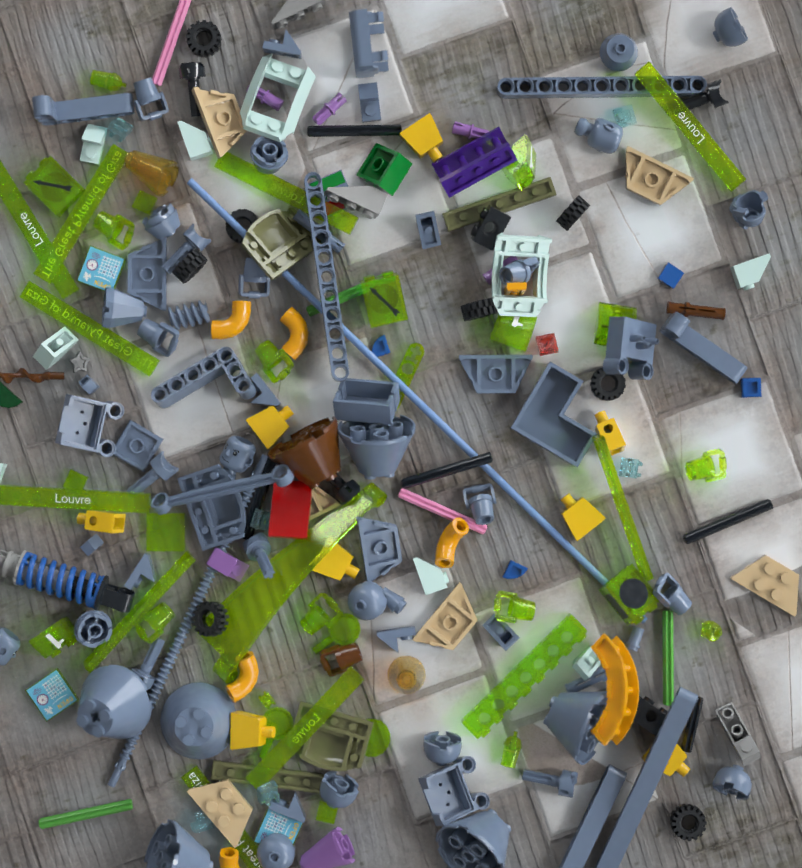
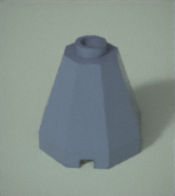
M105 287L102 327L112 328L142 321V318L146 317L147 306L144 305V301L118 289Z

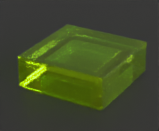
M139 190L132 207L150 216L158 198Z
M70 469L62 487L81 495L89 477Z
M320 800L315 820L334 824L338 808H331L325 801Z

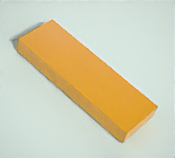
M507 283L504 288V295L522 296L527 290V283Z

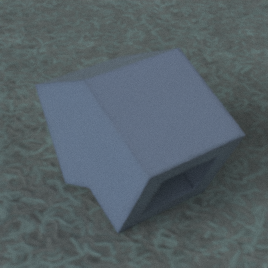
M88 374L79 381L81 387L89 395H92L100 387Z
M95 534L80 548L89 556L101 547L104 542Z

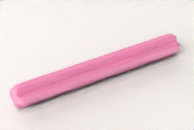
M179 0L152 78L157 86H161L191 0Z
M404 488L400 489L399 498L451 521L458 517L462 518L467 522L469 529L485 534L487 525H478L470 517Z

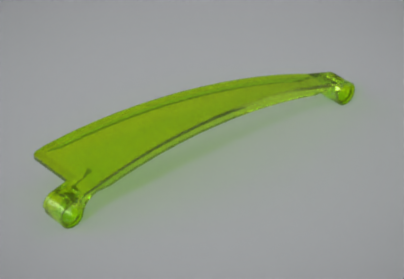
M369 483L352 500L308 530L307 540H294L270 559V563L275 571L272 574L273 578H265L261 569H258L221 603L224 605L223 609L228 611L225 615H229V618H226V621L229 623L224 625L227 629L222 631L221 635L215 637L200 636L221 654L213 667V671L226 684L231 683L237 677L239 662L247 654L274 615L322 558L357 523L356 517H363L367 511L380 507L386 501L387 494L375 483ZM212 612L206 617L208 626H212L214 623Z

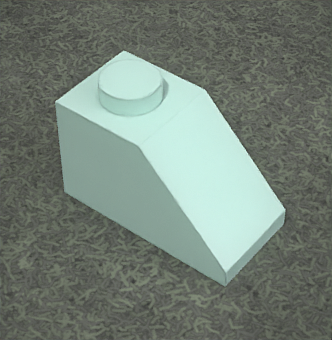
M178 121L182 137L192 161L214 154L212 150L214 147L206 132L183 121Z
M770 253L730 268L737 290L743 288L746 291L755 287L754 284L759 282L771 258Z
M63 327L44 341L33 357L47 370L58 362L77 343L78 339L66 327Z
M418 557L413 558L425 595L447 588L446 583H449L446 571L442 572L441 568Z

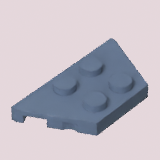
M166 237L128 254V294L162 311H167V272L162 268L167 261Z
M459 355V360L477 394L516 393L533 358V355Z
M356 517L366 581L373 582L381 574L384 576L392 567H396L402 562L398 528L396 524Z

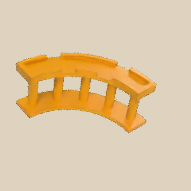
M603 634L590 648L595 652L606 672L607 703L599 721L591 732L606 746L611 740L618 745L629 731L639 702V680L634 661L625 644L617 635L611 640L607 634Z

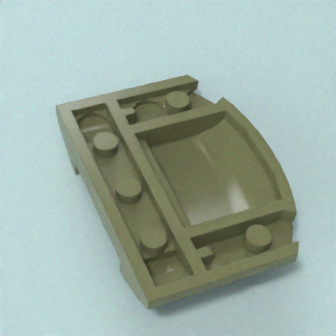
M289 208V211L276 209L264 214L250 226L241 243V246L271 281L281 276L282 273L313 252L311 232L292 219L297 213L294 208ZM316 237V241L319 244H322L321 240Z
M300 701L288 746L290 749L293 748L299 754V757L306 762L323 769L333 771L362 768L374 723L360 717L321 707L320 705ZM314 712L321 718L318 722L316 721L319 718L314 714ZM310 720H314V721H315V725H314V726H311V725L309 724V721H310ZM294 737L299 738L298 743H295L293 741Z

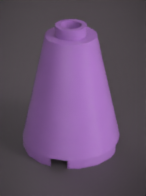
M340 827L332 829L301 856V868H335L353 863L355 859H352V856L355 855V852L347 834L343 836L340 832L343 829Z

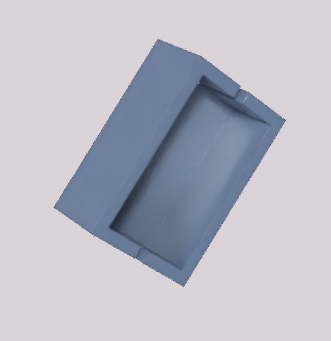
M347 378L345 381L340 382L338 391L333 399L334 416L337 420L392 424L395 411L400 402L398 382Z

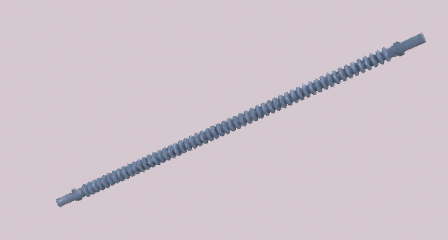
M262 454L255 471L251 473L252 476L262 475L268 456ZM254 489L242 492L243 496L241 497L244 508H248L247 503L251 502L249 499L253 497ZM232 541L222 544L217 548L227 553L226 548L230 547L228 544L232 543ZM207 567L208 571L204 572L206 576L202 577L203 582H200L201 586L197 587L196 597H193L194 601L190 602L191 607H188L189 612L185 613L187 616L183 617L184 622H181L182 627L178 628L180 631L176 633L177 637H174L175 642L171 643L173 646L169 648L170 652H167L168 657L164 658L165 663L163 662V667L159 668L161 672L157 673L158 678H155L154 687L150 688L151 693H148V698L151 700L152 709H154L153 704H156L155 700L159 699L157 695L161 694L160 689H163L162 685L166 684L167 674L171 673L169 670L173 668L172 664H175L174 659L178 658L176 655L180 653L179 649H182L181 644L185 643L183 640L187 638L186 634H189L188 629L192 628L190 625L194 621L191 620V617L195 616L193 610H198L196 606L203 602V598H206L205 593H208L207 589L211 588L209 584L213 583L212 578H215L214 574L218 573L212 567ZM142 732L126 739L128 742L124 744L125 748H122L123 753L119 754L120 759L115 763V770L108 782L109 786L115 787L122 771L126 768L127 760H130L129 755L133 754L131 751L135 749L134 745H137L136 740L140 739L139 735Z

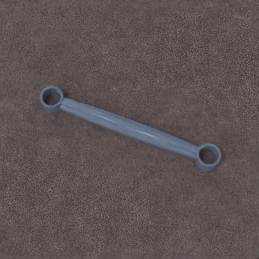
M281 464L276 466L271 473L220 483L170 497L166 493H158L151 499L150 505L157 514L163 515L168 513L173 506L221 497L276 483L279 487H285L293 481L294 474L287 465Z

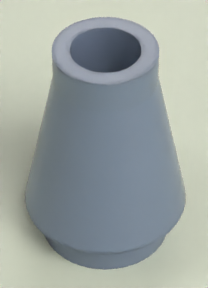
M386 587L383 588L384 596L387 598V607L392 613L399 614L407 604L404 600L405 598Z

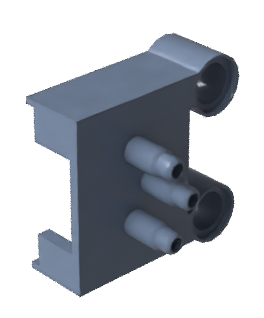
M610 317L606 357L603 362L604 372L616 375H624L628 372V376L632 380H650L654 373L652 366L654 345L659 343V340L655 338L657 325L628 317Z
M66 394L55 443L93 451L104 457L112 456L116 451V446L113 441L101 438L105 417L120 419L123 416V405L114 401L101 402ZM112 406H115L116 412L111 415L110 409ZM107 443V450L102 452V445Z
M471 756L458 757L452 763L418 778L436 826H445L476 810L488 808L490 804L489 796L483 792L470 793L463 774L472 773L476 768V761ZM463 761H464L465 764H466L465 769L463 768V765H462V764H463ZM477 797L479 798V801H480V802H479V805H477V803H476Z

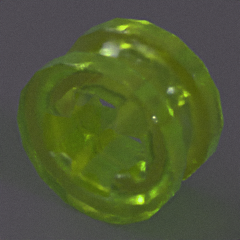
M265 690L262 696H258V699L269 710L272 704H276V701Z

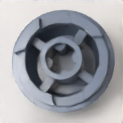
M622 33L608 36L600 47V58L603 64L614 71L629 69L635 63L638 56V49L634 40Z
M261 136L252 145L250 156L258 171L264 174H273L287 162L288 150L284 141L277 142Z
M171 203L167 204V206L166 204L161 205L152 211L153 213L149 219L145 217L142 220L145 226L144 229L157 239L170 237L181 224L177 208H174Z
M98 610L82 613L74 627L75 637L82 645L96 648V646L107 642L112 634L110 617Z

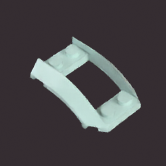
M269 54L260 60L246 93L240 115L244 130L281 142L289 134H294L316 76L309 67L307 70H303L271 58L272 54ZM264 77L298 89L286 123L251 110Z
M503 233L496 236L492 263V300L500 316L537 317L541 312V307L548 302L546 282L550 255L548 252L550 243H552L551 238L541 235L534 237L504 235ZM504 256L536 257L540 263L533 272V296L502 295L499 271L503 267Z

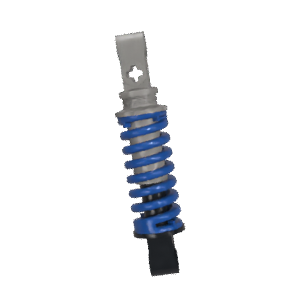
M0 549V573L3 577H12L14 585L22 586L26 583L29 589H33L36 586L38 592L46 590L48 595L55 593L58 598L65 596L67 601L75 599L77 604H82L85 601L86 606L94 610H99L101 605L124 613H128L131 610L135 592L128 588L109 584V576L99 575L97 579L99 582L97 583L94 582L96 579V573L94 572L91 573L88 580L85 579L87 573L85 569L81 570L78 577L75 576L77 571L75 566H72L70 571L66 570L67 564L62 563L59 568L56 567L57 561L52 560L49 565L47 564L46 557H43L41 561H37L38 556L26 550L21 555H18L14 551L6 552Z

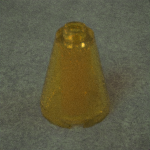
M136 150L128 152L124 158L125 167L155 195L159 197L166 195L169 192L166 190L168 186L173 187L179 173V167L176 166L178 165L177 162Z
M401 656L391 663L387 677L390 686L395 691L401 694H412L423 686L426 672L418 659L411 656ZM409 677L410 680H403V678Z

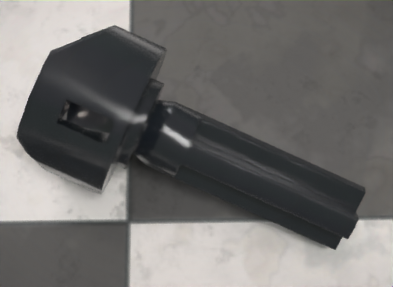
M201 62L181 63L179 74L180 79L188 80L191 117L201 116L192 89L194 87L200 88L198 79L206 77L205 66Z
M721 79L707 83V92L672 104L675 114L677 115L709 102L713 104L714 108L728 104L729 102L724 100L719 92Z
M336 473L337 477L329 481L339 490L336 498L343 505L351 506L360 498V485L354 479L346 483Z

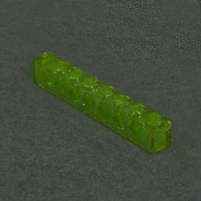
M569 613L461 720V723L477 739L480 737L484 738L491 731L490 727L494 723L498 724L505 717L503 714L508 709L511 711L518 705L517 700L521 696L526 697L532 691L530 687L535 682L539 684L546 677L544 674L549 669L552 671L560 663L558 660L562 656L566 657L572 652V646L576 642L581 643L587 635L585 633L587 629ZM564 632H570L572 635L571 639L567 642L561 639ZM551 645L558 647L555 655L548 654V648ZM543 659L544 666L539 669L535 668V660ZM524 672H528L531 675L530 680L527 682L520 680V676ZM515 686L517 688L516 694L508 695L506 693L507 688ZM497 699L503 701V706L499 709L493 707V702ZM482 713L490 715L487 722L479 720V716Z

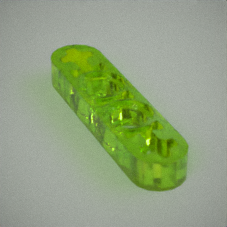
M413 343L408 347L396 372V376L408 387L424 356V347L419 343ZM416 346L419 347L421 355H416L414 359L418 361L417 364L406 360L407 356L411 358L413 352L410 350L411 348L415 349ZM409 363L413 366L411 374L403 373L402 367L404 364ZM399 392V395L402 396L400 398L398 408L400 407L402 400L405 396L403 392Z

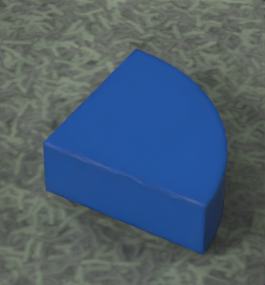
M385 335L380 336L372 346V352L377 357L390 353Z
M510 560L502 577L506 579L518 578L528 568Z

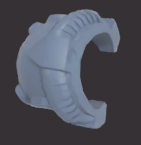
M752 190L739 194L732 200L729 209L740 227L748 229V227H755L761 224L766 213L763 202L768 200V196L764 191Z

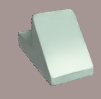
M92 124L87 125L81 139L83 141L80 156L81 162L100 165L107 133L106 127Z
M593 644L572 662V667L584 681L590 678L601 664L595 652L590 648Z

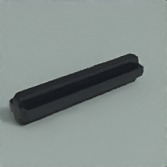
M698 696L689 716L681 749L688 753L692 752L702 709L703 698Z

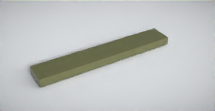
M551 177L445 212L442 216L447 231L451 232L480 222L481 218L479 216L483 208H487L488 205L507 213L551 198L557 194Z
M213 760L210 780L222 781L229 779L233 783L320 794V785L325 774Z

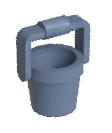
M151 77L133 83L137 100H134V105L141 121L148 119L152 121L168 113L169 108L163 92H158ZM157 100L161 101L164 110H158L143 116L140 106Z
M252 257L246 258L244 272L239 275L238 294L248 299L267 297L270 292L269 277ZM265 282V292H243V283Z
M536 257L514 260L500 269L499 278L504 285L507 283H527L540 262Z
M147 318L141 323L137 335L147 341L153 350L165 357H169L176 350L180 334L178 330L164 322L159 324ZM169 332L173 335V338H171L168 350L160 345Z
M479 484L463 489L466 509L470 508L476 524L486 525L494 520L493 503H497L493 485ZM485 490L491 491V495L479 494L470 498L469 501L467 500L466 494L483 492Z
M665 573L658 578L653 595L665 607H669L677 615L684 614L691 607L692 601L685 594L680 584L669 573ZM667 581L671 587L662 594L660 590Z

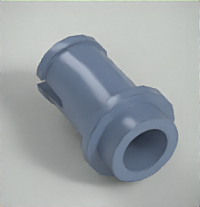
M633 626L629 640L625 644H627L626 647L637 652L638 648L640 649L639 644L644 629Z

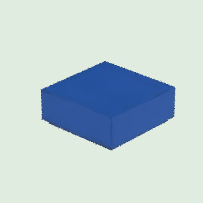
M668 262L657 279L674 289L684 272Z
M741 378V398L762 397L761 378Z

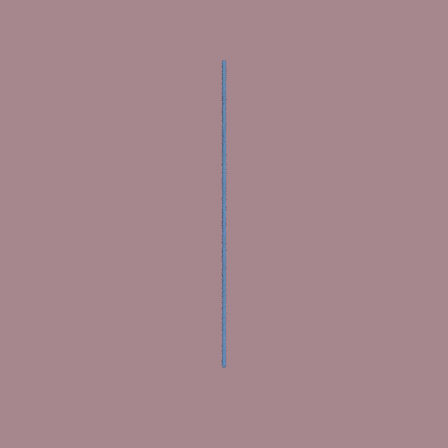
M191 178L187 184L244 238L247 231ZM288 270L282 273V276L322 314L321 302ZM330 311L327 312L326 316L329 320L336 319ZM342 323L344 336L390 381L398 382L399 389L470 458L478 456L461 437ZM490 465L480 466L627 609L620 598L619 590ZM629 608L631 609L630 612L642 624L648 619L638 608Z

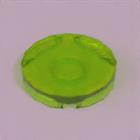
M367 718L366 720L374 724L365 756L376 757L383 754L390 744V731L381 720Z

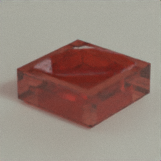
M554 333L536 336L540 356L558 353Z

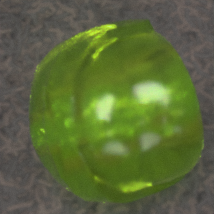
M707 620L702 624L700 633L703 638L715 642L722 636V628L716 622Z

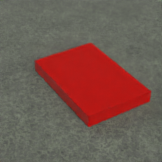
M292 481L285 487H279L274 483L269 537L307 540L312 489L301 481Z

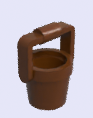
M356 642L343 646L334 645L321 650L319 653L320 663L330 677L348 671L349 667L363 660L360 648ZM335 653L339 667L331 670V666L325 656Z

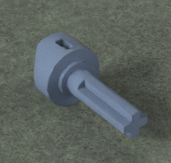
M194 224L183 233L186 242L162 266L168 274H171L178 263L187 254L191 253L193 249H198L202 252L210 244L211 239L202 238L196 233Z
M164 451L160 452L150 461L153 469L127 489L130 496L135 498L159 477L167 481L179 471L178 467L167 462L164 457Z
M260 532L244 541L242 545L247 557L258 562L264 577L271 579L273 578L272 574L275 573L268 558L271 552V545L267 536Z
M156 636L140 669H131L136 675L143 678L142 681L146 685L147 690L153 686L155 681L150 672L165 643L164 640Z
M524 769L522 780L558 787V795L573 798L574 785L577 784L578 773L563 769L559 777L557 775Z

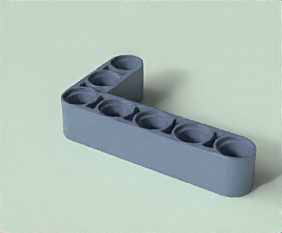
M131 93L55 102L47 95L32 97L34 118L42 125H56L135 114L133 95Z
M678 312L671 314L659 331L726 379L737 384L747 370V367L689 327L690 320Z
M222 347L155 387L151 392V398L160 408H168L225 373L243 399L249 400L253 398L256 394V388L235 352L230 347ZM231 355L229 360L224 361L225 357ZM211 365H215L212 370H208ZM240 370L238 375L233 376L235 371ZM194 375H198L197 379L192 380ZM178 385H182L179 390H175ZM249 385L246 391H242L244 386ZM165 394V397L162 400H159V397Z

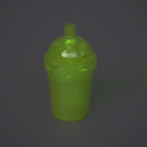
M93 70L90 77V85L98 86L111 92L118 91L121 86H127V83H123L122 78L114 72Z
M514 731L513 736H508L503 743L504 748L500 763L502 766L508 768L516 767L518 756L522 749V742L517 737V731Z

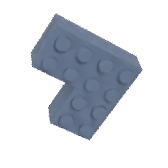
M549 362L510 429L572 466L578 467L597 435L595 432L564 415L582 385L583 380L556 364Z

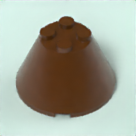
M333 416V420H329L328 417L293 433L290 435L291 440L285 443L279 442L268 452L269 459L278 465H287L294 474V477L309 486L310 489L319 486L323 480L327 482L337 477L336 473L341 471L338 421L336 417Z

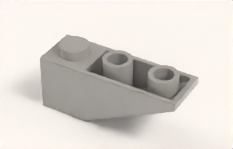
M287 0L271 22L273 29L277 27L281 29L287 26L288 22L293 19L296 21L300 20L310 11H319L323 8L322 5L325 4V1Z
M372 186L328 187L324 192L328 200L335 203L340 202L344 204L345 208L352 211L357 210L369 219H375L380 214L388 195Z
M730 702L716 709L715 712L742 765L746 766L760 759V751L733 703Z

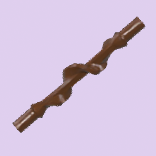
M20 368L16 373L0 372V377L6 384L11 383L15 377L29 378L35 383H41L44 380H64L65 376L64 372L49 371L43 374H31L24 368Z

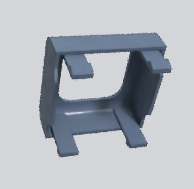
M367 9L349 12L356 78L374 77L379 72L389 71L387 50L372 52L370 35L385 33L384 23L369 25V23L384 22L383 11L372 13L367 11Z

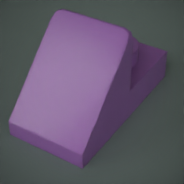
M217 547L214 548L206 562L210 567L239 582L249 567L247 563Z

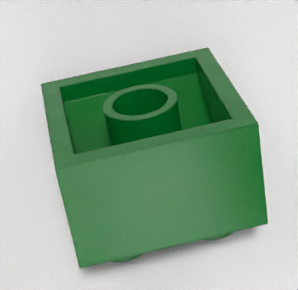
M376 143L356 176L380 191L393 196L413 163L399 152Z

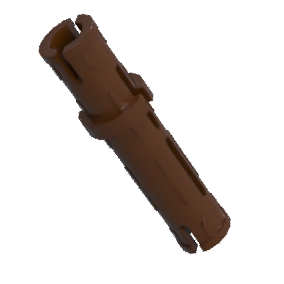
M668 301L666 313L673 314L678 312L685 317L696 316L724 320L726 309L691 305L690 302L683 304Z

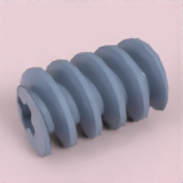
M198 300L197 307L191 302L190 308L183 304V310H180L177 305L175 312L170 307L168 308L171 326H174L177 330H180L181 324L184 328H187L188 322L192 327L195 326L196 321L199 325H202L203 319L210 323L206 301L205 305H203Z

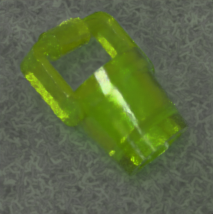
M101 211L93 222V227L102 233L110 244L118 249L124 250L131 243L135 225L119 214L113 216L105 211ZM124 225L129 228L126 231L122 244L116 239L121 234Z
M270 340L264 341L254 350L263 365V371L273 383L284 380L294 367V363L285 351L279 350ZM284 360L287 367L276 377L271 369Z
M721 449L703 452L701 457L688 461L685 464L686 474L690 481L705 479V482H713L726 477L727 460L724 451ZM719 454L721 474L715 475V466L711 456Z
M498 591L496 599H494L496 620L508 623H516L517 620H533L536 609L535 602L519 598L517 593ZM501 597L510 598L507 616L500 615Z
M323 592L318 594L308 604L310 610L300 620V625L307 633L314 635L324 626L327 628L331 627L343 613L335 600ZM321 597L337 613L332 620L323 608L315 604Z
M161 602L151 610L146 609L145 613L138 616L139 619L136 622L135 620L133 621L137 634L146 643H153L164 633V628L175 617V613L165 602ZM144 619L155 630L149 638L143 627L140 626Z

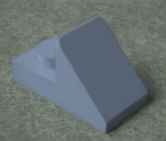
M285 30L283 44H280V41L275 39H269V41H264L263 51L265 53L298 59L302 58L301 50L287 30Z
M377 82L358 84L362 123L381 121Z
M434 210L415 215L422 249L441 245Z
M256 373L251 377L256 391L262 392L251 403L271 406L281 405V402L259 374Z
M149 553L143 555L124 586L129 590L134 587L138 588L143 580L142 575L153 582L156 581Z
M496 612L482 625L505 651L520 638Z
M415 626L379 630L376 632L378 638L398 653L397 638L401 637V640L412 639L413 635H416Z
M296 792L290 805L281 798H276V800L272 798L268 807L269 810L299 822H305L306 814Z

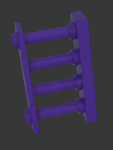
M497 127L432 163V166L450 198L517 161V158L501 129Z

